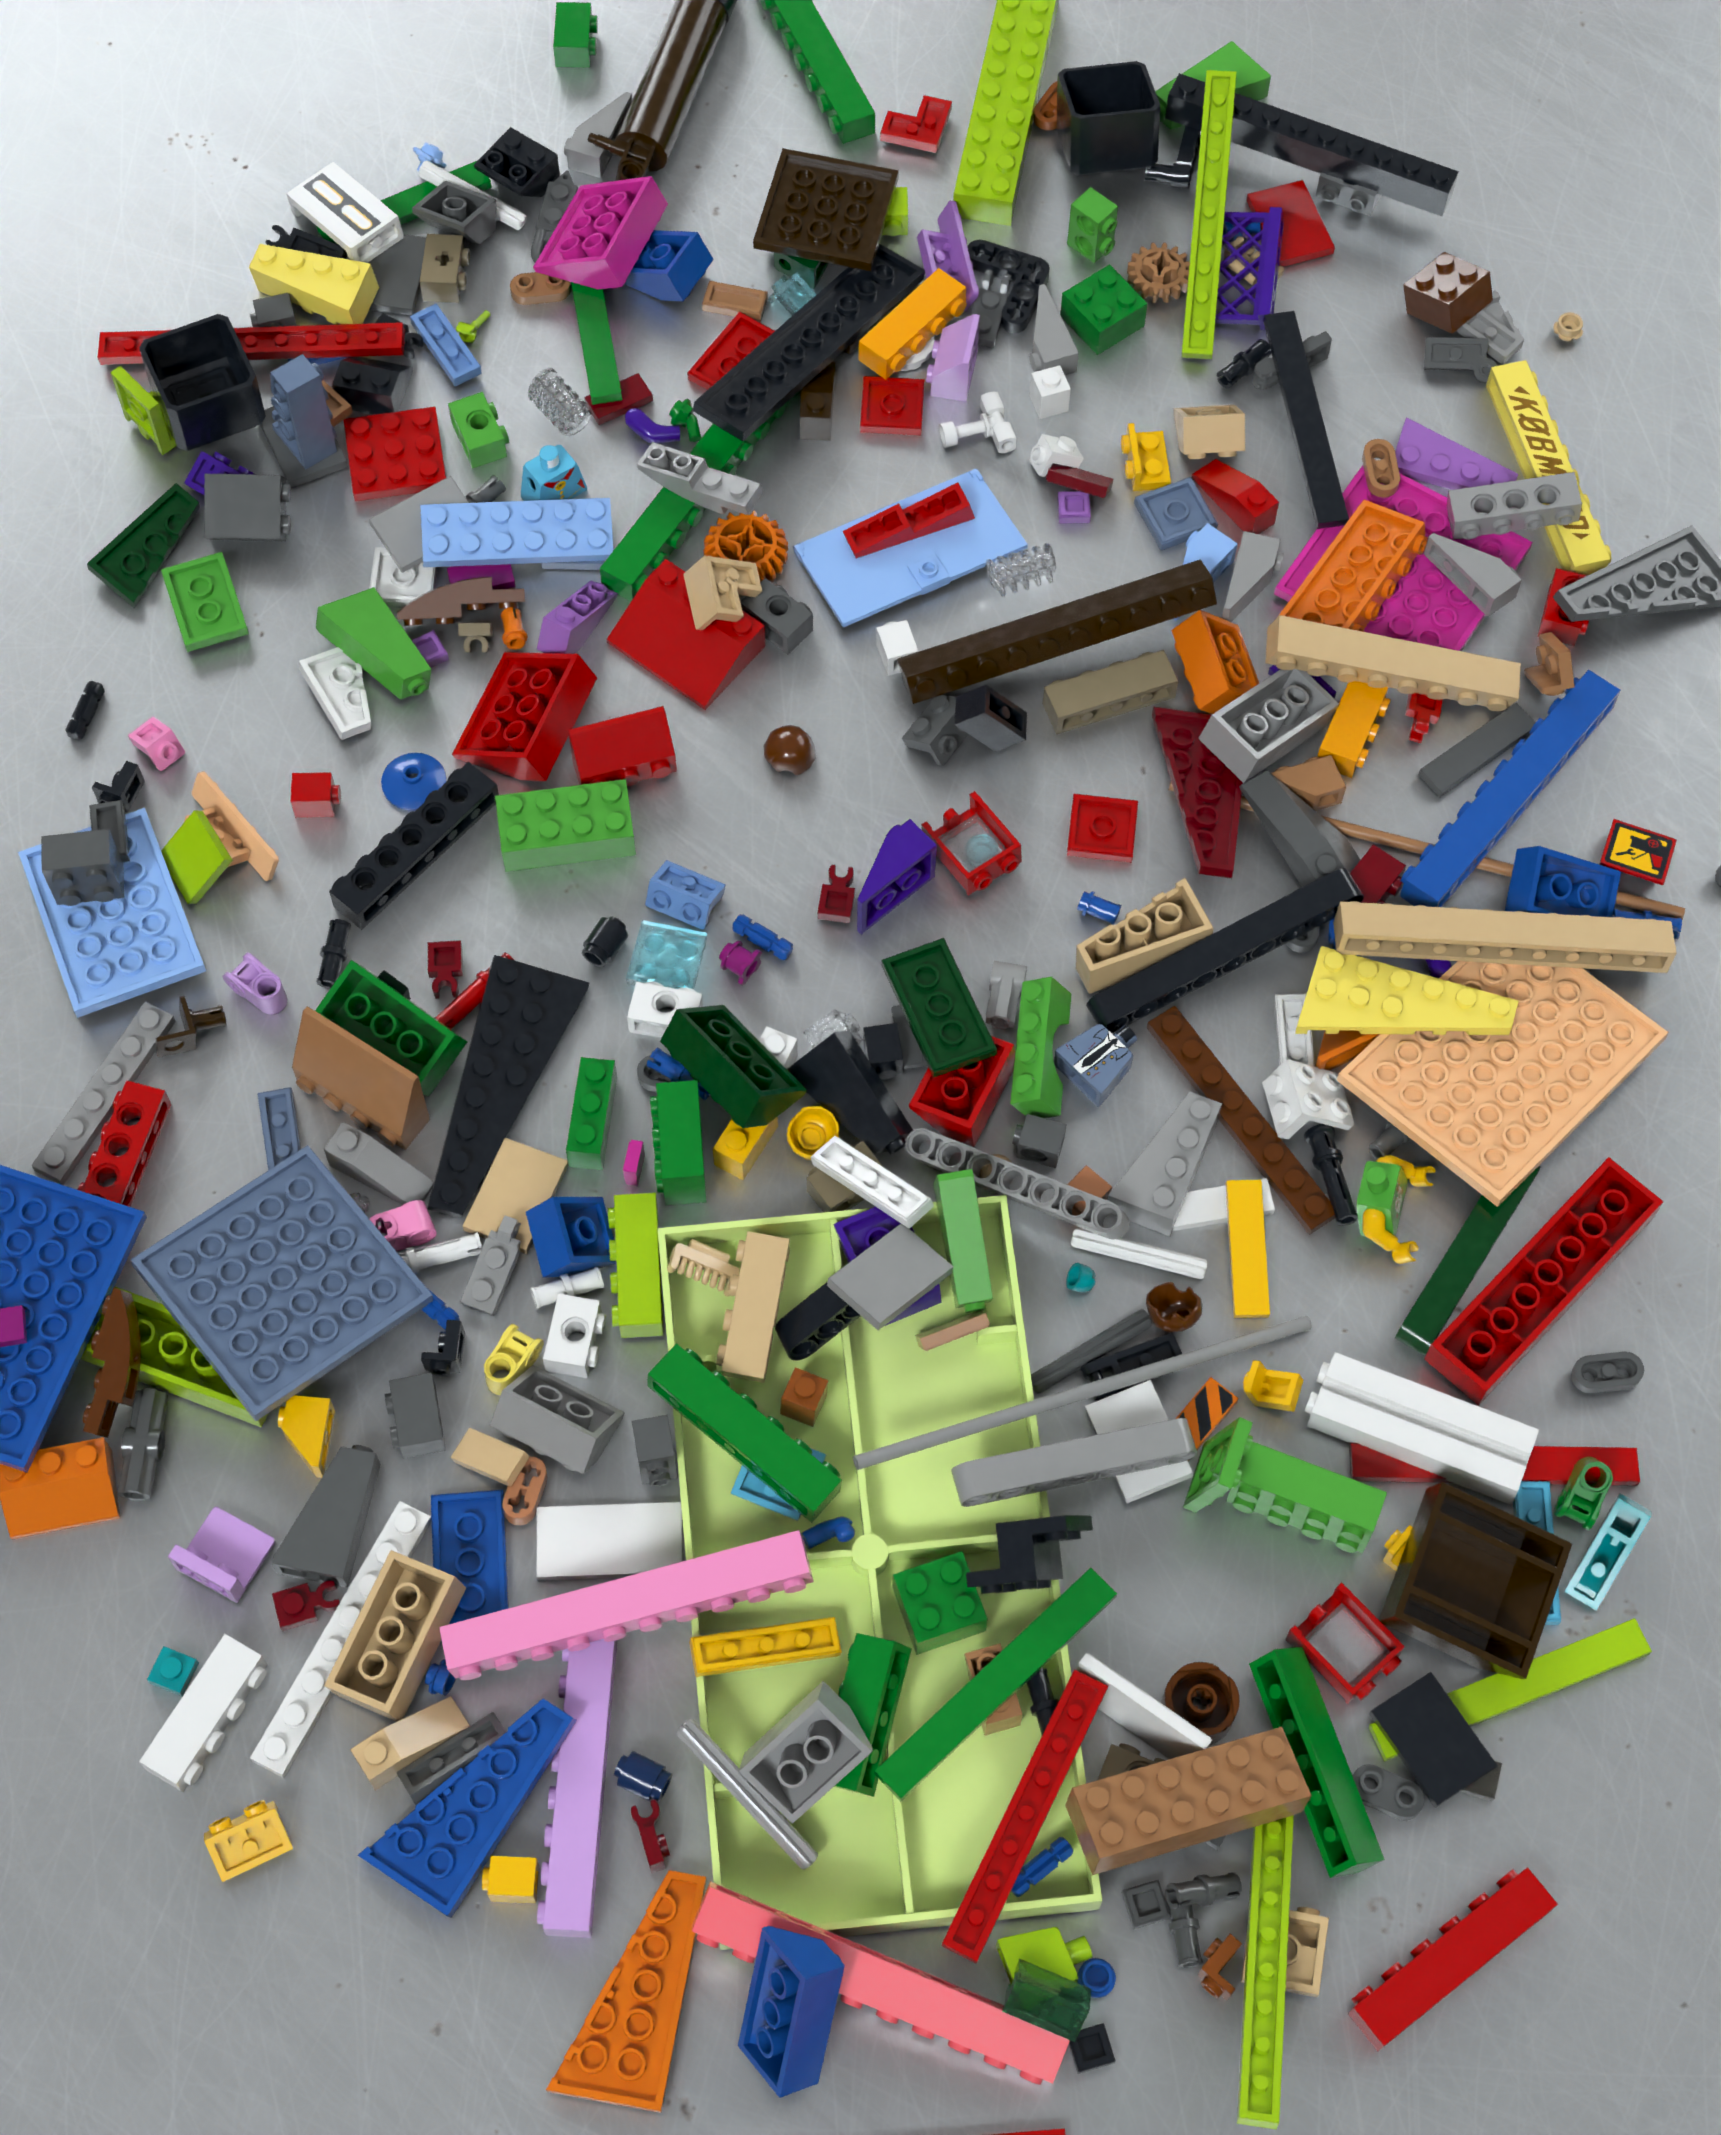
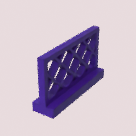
M1270 207L1269 213L1225 212L1224 222H1230L1234 228L1225 234L1222 239V246L1231 255L1220 263V272L1228 279V282L1218 289L1217 299L1226 308L1216 314L1215 324L1259 325L1260 330H1265L1264 315L1274 314L1284 227L1282 207ZM1252 222L1263 223V229L1254 237L1244 229ZM1240 232L1248 241L1236 250L1228 241ZM1254 246L1260 252V256L1252 263H1249L1242 254ZM1237 259L1245 268L1233 277L1225 268ZM1251 273L1257 279V283L1246 290L1239 281ZM1234 286L1242 295L1230 304L1222 294ZM1248 300L1254 306L1253 315L1240 314L1236 308Z

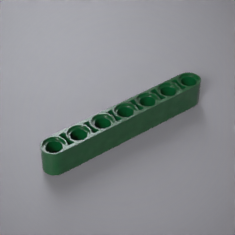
M1538 1166L1498 1207L1483 1195L1480 1197L1402 1323L1395 1339L1426 1356L1431 1344L1441 1333L1534 1181L1541 1166Z

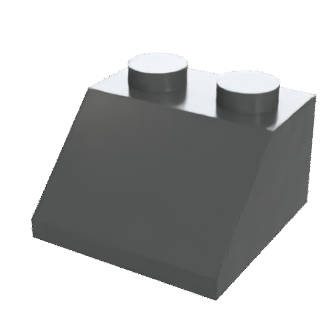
M443 181L412 207V213L428 225L441 229L445 233L463 235L464 239L472 243L481 244L496 231V199L448 181Z

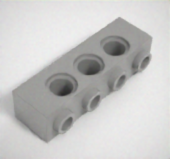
M1575 472L1449 490L1447 499V512L1453 540L1461 538L1473 539L1477 536L1488 534L1502 535L1509 531L1522 529L1535 530L1542 526L1556 524L1568 525L1579 521L1582 506Z

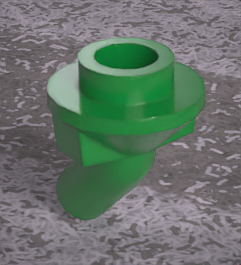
M685 399L683 402L678 400L669 413V416L672 417L671 425H681L684 428L687 426L689 441L697 442L701 439L697 417L693 414L691 400Z

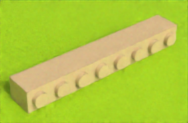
M1279 615L1267 629L1265 663L1276 665L1281 670L1297 669L1307 671L1312 676L1328 675L1337 677L1342 682L1358 681L1368 683V686L1373 688L1389 687L1398 689L1403 694L1420 693L1428 695L1430 699L1434 700L1450 699L1458 701L1459 704L1465 706L1475 704L1486 706L1491 711H1504L1519 699L1521 663Z

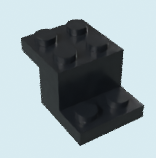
M1063 1515L996 1523L1000 1569L966 1572L967 1588L981 1587V1594L1051 1588V1580L1063 1579L1059 1541L1081 1539L1080 1532L1093 1530L1092 1517L1088 1515Z

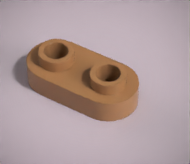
M531 272L515 276L510 282L512 299L516 303L532 305L565 300L571 293V285L566 280Z
M1373 439L1365 445L1362 455L1367 487L1377 497H1390L1396 493L1400 482L1395 450L1388 441Z

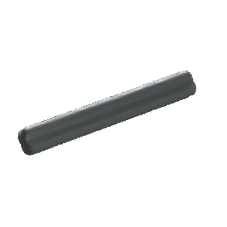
M1140 1309L1031 1374L1033 1390L1036 1393L1045 1391L1077 1372L1087 1363L1097 1360L1149 1329L1152 1324L1150 1316L1144 1309Z

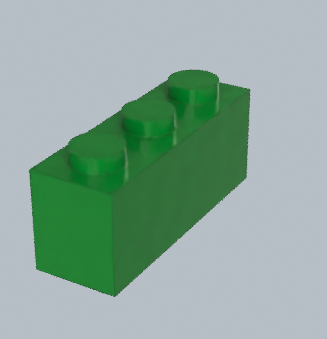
M585 1057L580 1059L566 1146L569 1167L603 1171L617 1082L615 1060Z

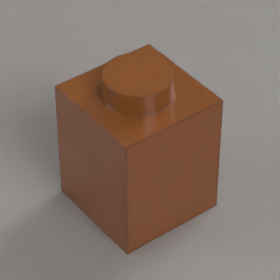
M795 1367L781 1398L780 1414L813 1427L827 1396L828 1380Z

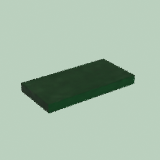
M944 938L881 960L884 973L933 1078L997 1055L994 1041Z

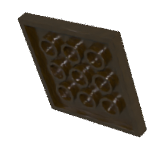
M782 148L753 239V249L871 271L899 179V170Z

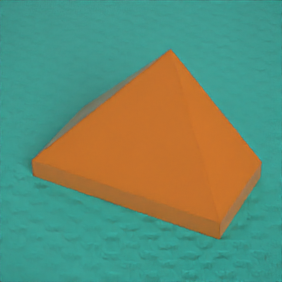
M1339 1030L1338 1034H1325L1324 1032L1315 1067L1330 1071L1353 1060L1380 1034H1361L1359 1031Z

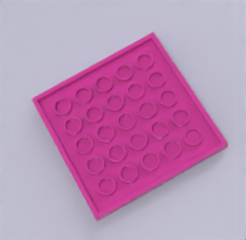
M1362 465L1342 493L1349 519L1365 499L1425 522V536L1427 538L1435 533L1453 540L1447 512L1448 498L1399 473L1400 482L1396 493L1386 498L1377 497L1367 487L1364 467ZM1344 526L1317 529L1275 587L1274 595L1289 602ZM1512 531L1502 535L1488 534L1477 536L1473 539L1461 538L1453 540L1500 558L1508 567H1512L1515 571L1530 551L1533 543ZM1423 552L1415 557L1409 573L1405 577L1402 576L1393 595L1391 598L1385 599L1380 606L1376 619L1369 621L1364 628V632L1462 651L1486 615Z

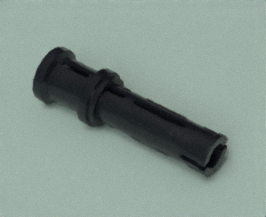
M1319 1124L1308 1129L1304 1134V1138L1311 1145L1314 1154L1312 1159L1314 1167L1321 1171L1337 1225H1351L1357 1221L1358 1214L1353 1205L1341 1168L1343 1155L1341 1150L1337 1149L1333 1138L1335 1135L1334 1127Z

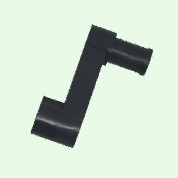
M1185 126L1177 162L1173 166L1154 164L1150 169H1145V182L1168 183L1171 187L1189 189L1200 147L1201 131Z

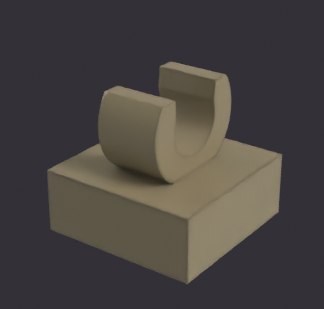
M458 623V636L467 637L463 644L466 653H471V643L474 640H479L482 643L483 653L488 652L489 642L485 637H494L492 623Z

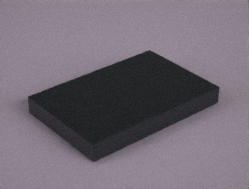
M1432 1672L1389 1698L1369 1713L1435 1808L1498 1766Z

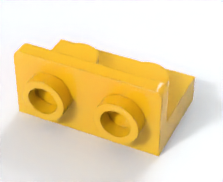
M1128 423L1126 435H1121L1122 454L1128 455V460L1125 461L1126 479H1131L1133 491L1155 490L1171 484L1163 431L1136 433L1134 423Z
M265 1800L257 1801L243 1810L245 1814L233 1820H230L229 1816L208 1826L209 1831L204 1833V1842L222 1882L293 1849L274 1801L267 1804Z

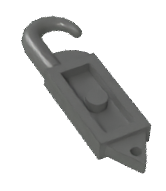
M568 170L554 182H548L531 247V258L534 263L538 260L544 245L547 244L578 190V186L574 185Z

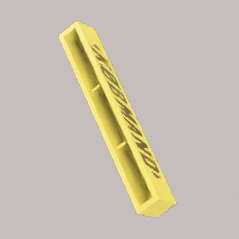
M1526 360L1491 367L1486 388L1524 479L1575 472L1582 502L1579 521L1568 525L1544 526L1562 570L1588 576L1607 567L1611 562L1610 548L1608 545H1604L1601 538L1599 522L1597 519H1593L1590 512L1588 496L1582 493L1579 486L1578 473L1575 469H1572L1569 462L1568 449L1559 439L1557 423L1555 420H1551L1546 397L1544 395L1541 396L1537 387L1538 381L1535 372L1530 370Z

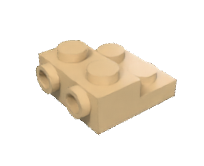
M1297 1907V1911L1289 1910L1286 1992L1312 1997L1319 1996L1329 1917L1319 1916L1320 1911L1317 1909ZM1247 1929L1244 1943L1245 1953L1242 1967L1241 1983L1245 1982Z

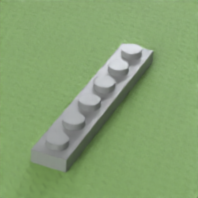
M144 1002L31 1165L34 1171L61 1185L65 1184L102 1130L104 1123L113 1114V1102L117 1092L123 1090L126 1080L135 1082L156 1051V1038L167 1035L175 1024L176 1020L173 1015Z

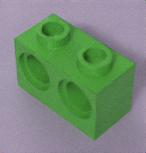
M1093 188L1087 189L1071 204L1067 244L1093 263L1103 255H1108L1115 246L1114 237L1118 224V206Z

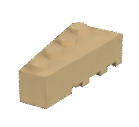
M1183 878L1169 892H1161L1153 897L1150 904L1140 910H1132L1118 924H1110L1076 946V970L1090 994L1113 986L1213 934V926L1186 878Z

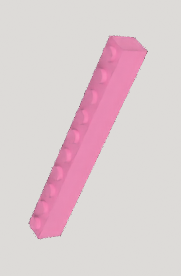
M798 1530L441 1626L439 1629L447 1670L455 1679L472 1680L480 1677L482 1671L496 1668L498 1671L509 1670L518 1666L519 1661L532 1658L533 1661H542L553 1657L554 1652L567 1648L569 1651H579L588 1648L590 1642L601 1639L607 1642L620 1640L630 1631L638 1629L642 1632L654 1631L661 1628L662 1623L675 1619L677 1622L691 1621L698 1617V1613L704 1611L724 1612L732 1609L734 1603L748 1600L750 1603L761 1602L770 1598L771 1593L782 1590L785 1593L798 1592L805 1589L806 1584L812 1583L814 1580L805 1543Z

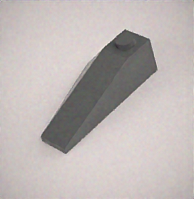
M1268 770L1239 786L1302 887L1340 868H1347L1350 873L1360 861L1350 842L1340 831Z

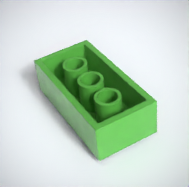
M626 779L495 796L505 872L636 855Z
M1252 1441L1246 1456H1242L1238 1467L1242 1469L1240 1481L1234 1490H1230L1226 1501L1233 1503V1507L1241 1512L1251 1514L1254 1511L1267 1516V1520L1275 1525L1282 1527L1290 1525L1301 1529L1302 1534L1316 1540L1324 1538L1335 1542L1336 1546L1343 1551L1350 1553L1359 1551L1363 1553L1374 1532L1387 1492Z

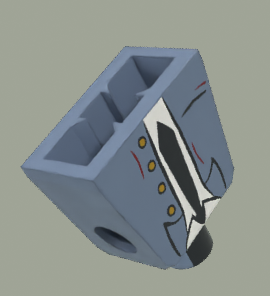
M1097 1024L1055 1050L1054 1065L1097 1107H1100L1129 1072L1132 1066L1133 1054L1128 1048L1137 1041V1037L1132 1029L1126 1025L1112 1034L1102 1024Z

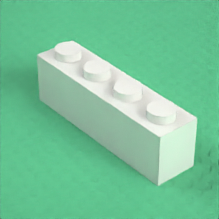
M224 1634L140 1759L141 1765L148 1772L181 1792H184L188 1785H194L203 1771L202 1763L208 1754L216 1752L225 1737L223 1732L231 1720L236 1721L242 1714L246 1705L244 1700L251 1689H257L263 1682L267 1674L265 1669L267 1663L263 1656Z

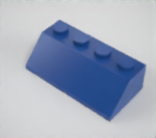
M767 1926L762 1928L738 2047L777 2096L781 2098L816 2085L819 2082L845 1965L840 1957L834 1954L823 1940Z

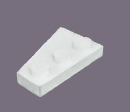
M339 647L299 661L301 674L341 740L371 730V719L363 683L362 666L359 663H355Z

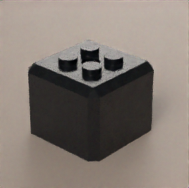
M1132 61L1067 68L1058 73L1056 130L1069 169L1073 174L1078 177L1150 169L1158 162L1160 103L1145 64Z
M216 314L143 340L139 350L148 381L178 448L190 451L262 424L266 415L257 378L227 316Z

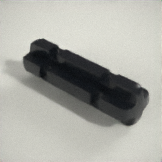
M89 681L83 690L86 694L81 695L71 716L74 719L69 720L65 729L68 737L76 740H81L87 731L85 726H89L99 705L97 701L102 699L105 692L103 685L99 682Z

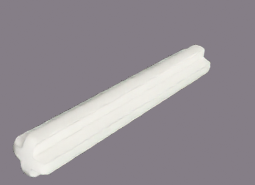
M424 161L420 166L419 176L435 186H439L443 181H448L496 199V219L516 230H521L524 226L526 215L521 211L429 161Z
M1080 1227L1074 1229L1071 1239V1245L1075 1248L1197 1279L1204 1278L1208 1265L1207 1260L1124 1238L1108 1239Z

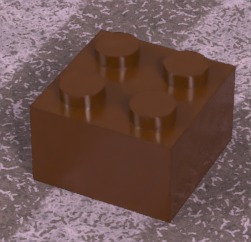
M1446 252L1441 253L1403 284L1407 314L1451 334L1493 301L1490 271Z

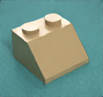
M1236 405L1173 408L1178 447L1184 455L1187 454V458H1206V453H1218L1219 457H1233L1237 455V451H1245V413Z

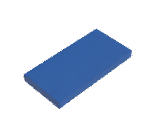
M503 1489L431 1495L433 1568L455 1576L466 1587L449 1624L509 1608L506 1526L502 1506L504 1498Z

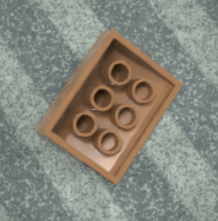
M307 1006L303 1010L292 1064L297 1086L310 1095L315 1092L321 1096L324 1103L336 1112L343 1110L362 1129L369 1127L376 1131L377 1136L387 1145L394 1147L396 1144L406 1150L430 1120L419 1077Z

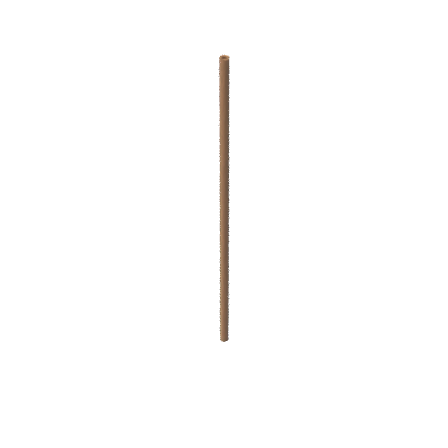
M1170 781L1168 790L1174 792L1172 782ZM1241 795L1240 809L1254 812L1245 796ZM1322 816L1346 836L1417 854H1422L1425 848L1431 844ZM1485 857L1476 869L1511 877L1514 864ZM1620 891L1617 892L1615 904L1641 911H1652L1653 914L1681 918L1683 920L1685 908Z

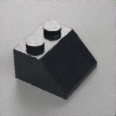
M348 357L340 361L332 382V388L351 405L352 411L372 415L398 412L413 373V367L365 357Z

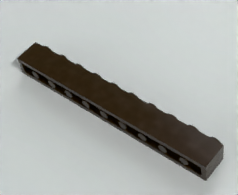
M1200 559L898 658L904 686L912 703L915 704L1216 605L1217 599L1213 578Z

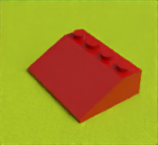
M665 559L644 581L608 636L607 643L706 710L766 646L765 625L743 611V617L737 622L715 619L704 630H696L683 576L685 571Z
M504 652L452 753L453 757L519 780L547 781L569 736L568 730L573 728L597 680L596 675L579 654Z

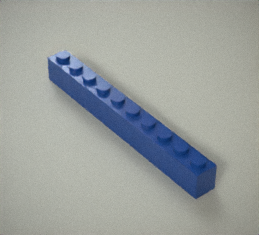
M1589 669L1580 679L1575 677L1574 688L1566 689V696L1563 699L1558 697L1552 703L1547 712L1549 715L1545 720L1539 718L1533 725L1529 733L1531 736L1527 740L1522 738L1516 744L1511 755L1513 756L1509 761L1503 759L1494 771L1493 776L1495 777L1490 782L1485 780L1475 794L1476 799L1472 803L1467 801L1461 807L1457 814L1458 819L1454 824L1448 822L1438 836L1439 841L1435 846L1429 844L1419 858L1421 862L1416 867L1411 865L1405 871L1400 880L1403 883V887L1399 897L1413 906L1443 907L1612 711L1621 690Z

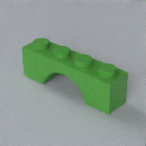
M1052 976L1022 982L1010 1104L1025 1116L1029 1114L1041 1118H1049L1061 1115L1063 1084L1054 1065L1052 1047L1056 1029L1060 1025L1069 1024L1072 994Z

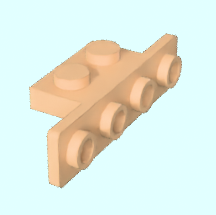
M206 772L197 773L192 796L204 809L202 811L233 861L228 867L248 860L265 881L272 880L279 861L275 851L268 846L256 829L250 825Z

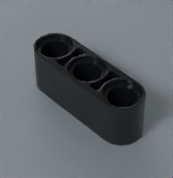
M826 1282L776 1323L775 1331L788 1357L795 1361L802 1360L816 1352L861 1315L833 1292Z

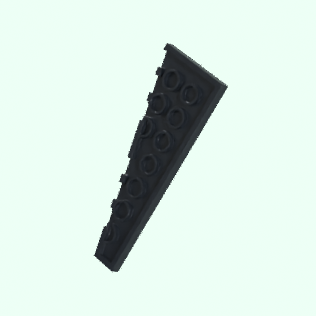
M494 955L427 1206L428 1210L456 1218L462 1217L501 1147L504 1138H506L589 988V982Z

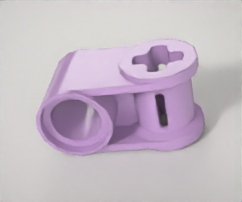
M246 953L243 956V961L231 973L226 972L223 975L226 984L236 994L247 999L265 1014H277L287 1005V996L280 978L250 953ZM275 991L271 995L264 996L267 992Z

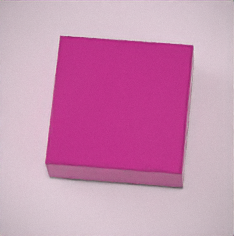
M629 1141L623 1167L624 1181L627 1185L638 1186L645 1157L643 1141Z

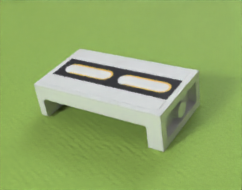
M334 162L286 193L292 213L296 217L304 214L346 250L349 260L368 263L404 238L398 215Z

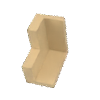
M704 555L683 574L696 630H704L715 619L737 622L743 617L739 595L756 597L762 592L756 563Z

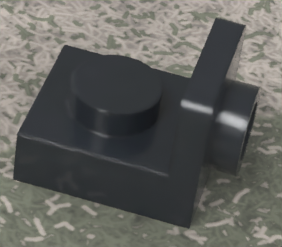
M126 761L121 771L116 772L114 775L112 787L94 782L92 790L98 804L122 800L125 812L128 813L145 780L138 764Z
M447 1320L445 1332H440L439 1353L422 1352L421 1361L424 1369L429 1371V1373L437 1376H448L450 1372L460 1373L465 1340V1331L461 1321Z

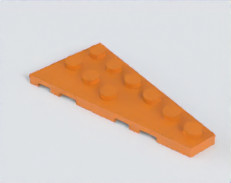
M668 1871L635 1934L629 1940L617 1966L614 1967L584 2020L585 2023L575 2041L565 2054L561 2066L546 2088L547 2092L662 2113L696 1933L692 1932V1924L703 1900L707 1881L706 1877Z

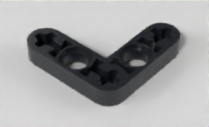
M979 239L970 242L967 248L974 270L983 273L986 270L993 271V276L1003 278L1004 274L1012 275L1011 282H1014V285L1002 309L1001 324L1010 333L1024 331L1037 307L1039 285H1047L1049 264L1042 258ZM1011 260L1016 265L1012 268H1004L1000 265V262ZM1039 271L1035 276L1034 282L1031 281V274ZM1021 291H1029L1033 294V297L1021 299L1017 294ZM1016 309H1019L1020 317H1017L1016 320H1012V318L1016 314Z

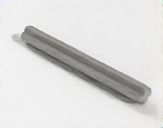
M694 1719L684 1722L677 1730V1736L801 1869L804 1870L810 1867L818 1857V1853L738 1772L739 1768Z

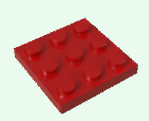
M435 406L344 419L355 502L419 493L446 479Z

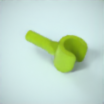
M485 310L471 324L458 323L456 331L460 332L459 336L463 342L473 343L475 341L477 330L491 316L488 310Z

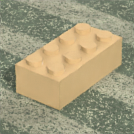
M390 1550L324 1686L338 1697L396 1722L404 1719L441 1642L439 1627L449 1625L466 1587L453 1575Z

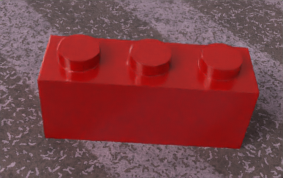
M664 706L568 730L572 760L579 785L626 779L627 786H633L639 781L651 778H664L670 773L677 772L676 756Z
M993 1036L991 1037L997 1048V1055L934 1078L928 1067L909 1103V1108L943 1136L975 1147L1014 1071V1044Z

